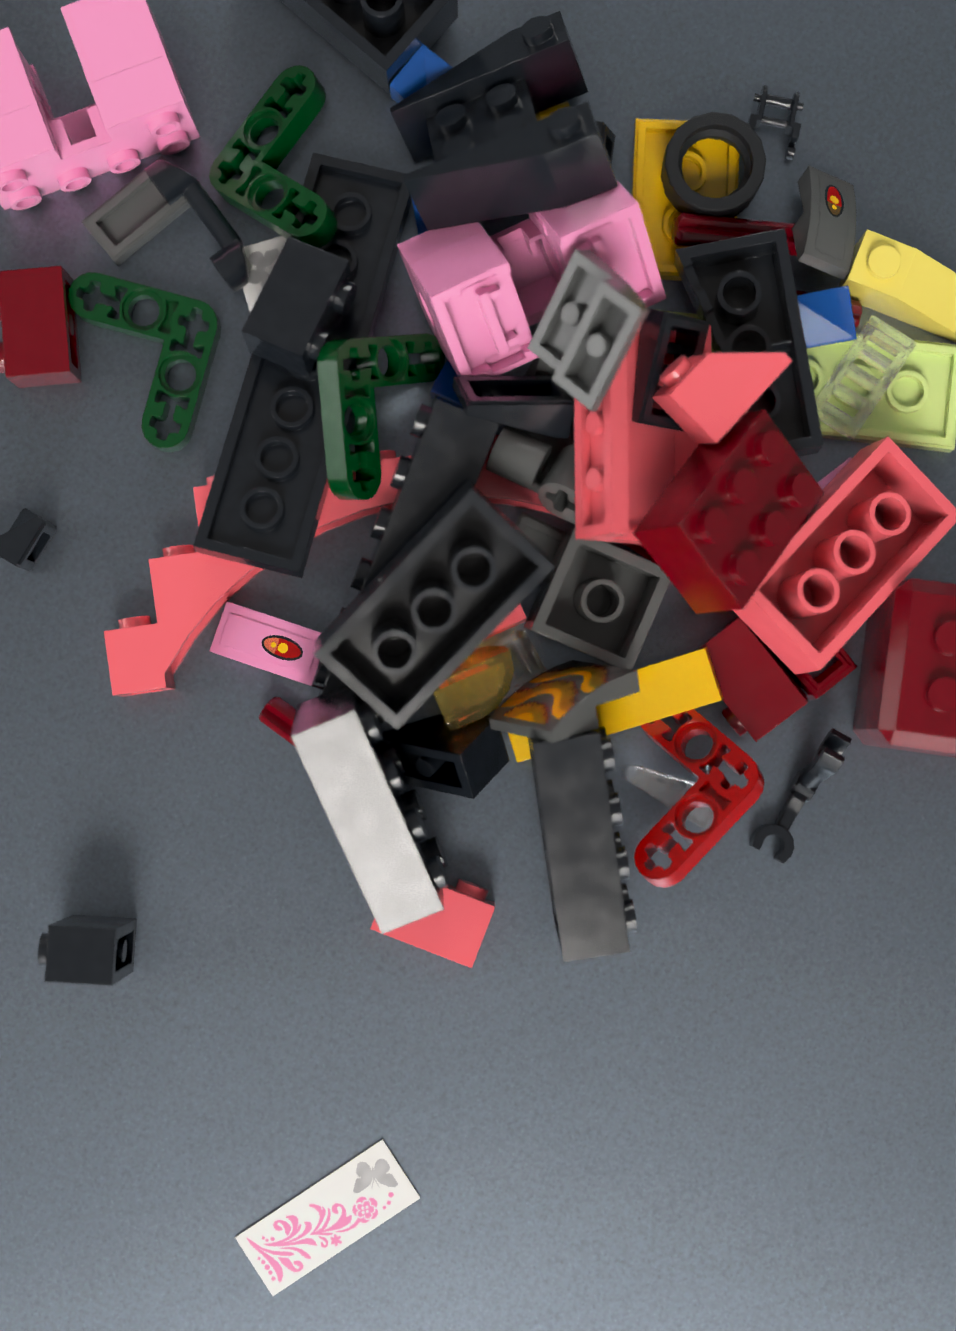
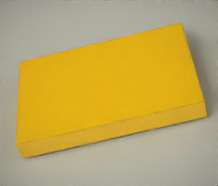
M636 118L634 123L631 195L639 203L661 280L682 281L674 265L675 249L690 246L677 245L672 240L673 220L681 213L676 210L665 195L661 171L663 157L669 141L677 128L688 120ZM704 139L697 141L688 148L683 157L682 173L684 181L690 189L704 197L721 198L728 196L738 188L739 152L735 147L722 140Z

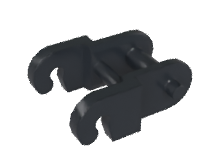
M763 85L761 94L755 93L753 101L759 102L756 114L751 113L747 123L750 124L753 130L759 128L760 124L784 128L785 135L789 136L785 160L792 161L801 129V123L795 122L797 110L802 111L804 103L799 102L800 92H795L792 99L768 94V86ZM765 105L789 110L787 121L763 116Z

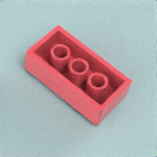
M889 436L860 449L822 489L824 494L744 609L733 610L795 675L821 670L956 524L955 506Z

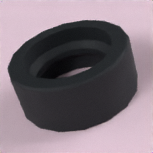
M709 112L693 116L677 128L666 147L661 171V180L666 197L680 213L734 218L749 207L764 180L766 155L762 140L750 124L732 114ZM704 139L722 140L735 147L742 156L745 167L743 180L738 188L728 196L721 198L704 197L690 189L684 181L682 173L683 157L688 148L697 141Z

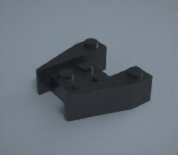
M560 11L548 16H537L529 19L521 27L506 33L390 108L391 115L414 162L432 155L434 156L435 163L402 176L427 230L563 208L618 187L607 150L588 101L574 107L558 109L544 119H541L539 115L540 111L588 92L580 63Z

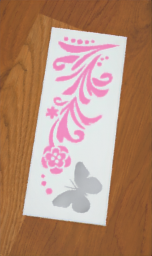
M382 1139L236 1236L235 1239L272 1296H274L420 1199V1196Z

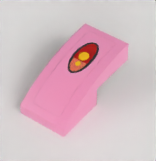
M226 602L209 652L311 686L320 662L314 656L315 640L321 633L231 602Z

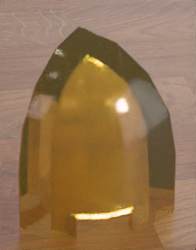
M505 646L476 648L433 693L450 732L482 719L499 707L510 690L514 673L510 649Z

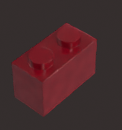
M62 266L0 271V321L3 340L0 341V373H5V377L18 388L82 382L76 312L71 308L68 300L69 288L73 278Z
M739 616L695 649L707 647L723 696L722 700L728 706L721 712L730 726L741 737L748 732L757 742L808 703L807 694L771 649Z

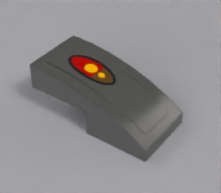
M808 166L797 181L803 208V214L792 228L797 258L799 262L844 280L850 272L856 236V198L854 186L819 169Z

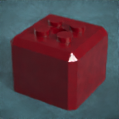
M916 578L902 581L867 619L853 722V731L864 745L956 758V584Z

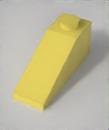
M867 229L854 246L850 272L844 280H840L838 287L848 285L851 300L859 301L864 307L956 343V273L914 247Z

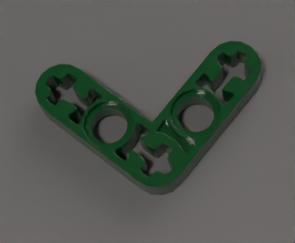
M298 65L284 70L274 80L214 160L210 168L209 179L212 186L229 204L286 239L292 237L316 248H321L333 238L337 231L338 221L335 213L318 194L276 170L319 114L326 99L324 87L315 74L308 67ZM298 91V92L304 93V94H303L302 96H300V95L295 94V93ZM280 111H283L287 118H284ZM270 126L279 127L276 137L271 142L265 145L257 144V139L264 129ZM251 152L256 157V159L252 160L248 153ZM234 174L241 176V178H239L238 180L233 179L231 177ZM275 189L284 190L282 200L275 207L262 209V201L269 192ZM298 209L306 217L312 220L317 219L313 225L308 223L302 225L295 217Z
M88 272L78 276L69 288L68 300L71 308L83 321L91 325L163 344L143 413L141 428L144 437L156 449L171 453L181 450L189 443L193 435L221 336V324L218 316L209 304L197 299L101 273ZM96 287H100L101 293L107 299L120 303V318L118 320L114 319L117 315L116 310L112 306L96 303L93 311H89L88 304L82 299L85 293L93 294ZM121 292H125V294H124V296H123V298H122V300H121V298H120V293H121ZM143 299H151L157 302L159 306L157 320L148 326H139L131 318L133 306ZM197 314H202L204 323L209 326L207 332L198 331L194 340L193 347L196 352H203L200 359L187 351H175L177 344L187 349L190 333L183 324L185 321H194ZM188 363L196 371V379L193 385L182 391L171 388L167 381L170 369L176 364ZM163 394L177 402H189L187 409H183L176 404L173 420L180 426V431L178 434L169 433L166 440H161V433L154 428L156 421H166L171 407L166 401H160Z
M423 333L340 339L326 342L321 348L318 355L317 369L327 479L331 491L339 499L368 500L377 493L381 483V463L374 387L432 382L436 380L445 365V354L440 348L435 335ZM381 348L385 350L388 359V368L384 375L381 373L378 365V354ZM419 353L420 363L409 364L408 354ZM356 358L357 369L344 370L343 359ZM348 407L352 409L355 416V427L351 434L348 433L344 424V414ZM349 445H354L355 451H350ZM353 471H356L355 480H353Z

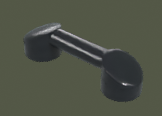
M156 160L145 168L144 171L167 203L171 206L184 196L222 249L209 259L231 290L236 293L246 286L249 282V274L242 240L200 182L180 167L163 160Z

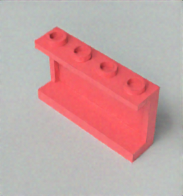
M709 326L703 354L712 353L711 326ZM640 329L598 411H590L574 398L575 539L642 545L633 534V531L699 445L685 431L632 421ZM671 331L669 342L675 343L676 332ZM666 353L664 364L670 365L673 363L674 355ZM659 379L658 386H663L664 384ZM654 400L653 408L663 409Z

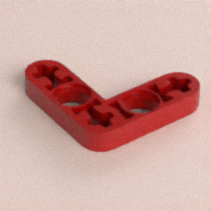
M695 709L672 715L675 722L680 725L675 734L662 720L640 725L652 741L697 779L696 783L642 838L635 849L634 861L636 868L649 883L656 887L666 888L680 882L759 799L764 789L763 773L752 757ZM698 735L711 737L713 745L709 754L700 759H690L686 756L685 749L689 740ZM723 760L736 774L742 775L744 773L748 780L746 786L741 789L735 784L730 785L723 772L718 769ZM699 807H708L713 810V822L708 829L699 833L690 832L686 829V818L692 810ZM675 830L678 831L685 842L690 844L687 850L671 836ZM658 850L662 854L668 853V857L672 861L671 865L666 869L659 865L655 867L656 864L651 858Z

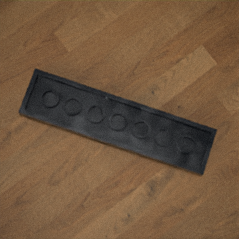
M313 153L303 186L318 194L335 213L338 221L337 231L333 238L319 249L349 260L353 282L357 285L356 296L349 312L346 315L339 314L331 330L334 332L333 340L372 337L398 251L397 244H400L412 202L411 195L402 177L406 173ZM299 209L295 215L302 225L305 223L313 225L317 220L306 217ZM254 354L251 355L193 547L197 553L299 578L303 577L329 488L317 369L318 361L315 362L309 377ZM356 358L343 359L344 370L357 369ZM350 407L346 409L344 414L345 428L351 412Z

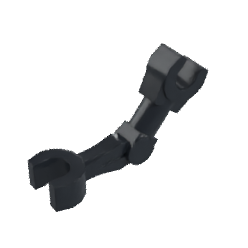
M834 728L828 732L816 751L814 758L793 779L789 787L790 795L775 824H763L752 833L750 846L760 850L767 836L776 835L780 840V849L773 859L780 863H785L792 856L794 839L788 830L805 802L811 800L820 783L834 775L842 766L845 760L842 753L850 745L852 738Z

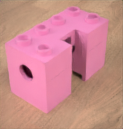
M79 0L60 7L95 104L57 118L53 117L34 65H29L17 47L10 28L6 27L0 30V205L4 210L10 208L13 210L31 208L41 202L42 196L58 190L71 192L82 189L90 184L93 177L109 171L112 173L130 171L141 163V159L157 153L162 155L176 154L186 149L190 145V141L200 138L158 24L147 0Z
M618 181V187L567 207L528 213L529 219L492 236L486 233L479 222L428 230L397 244L430 330L436 336L440 348L458 376H499L538 358L537 355L528 349L533 337L529 326L541 321L575 249H588L603 260L633 288L647 307L667 299L639 203Z

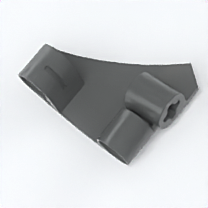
M539 358L535 376H553L555 370ZM574 413L568 438L551 437L506 425L493 446L486 470L538 493L541 504L549 512L575 524Z

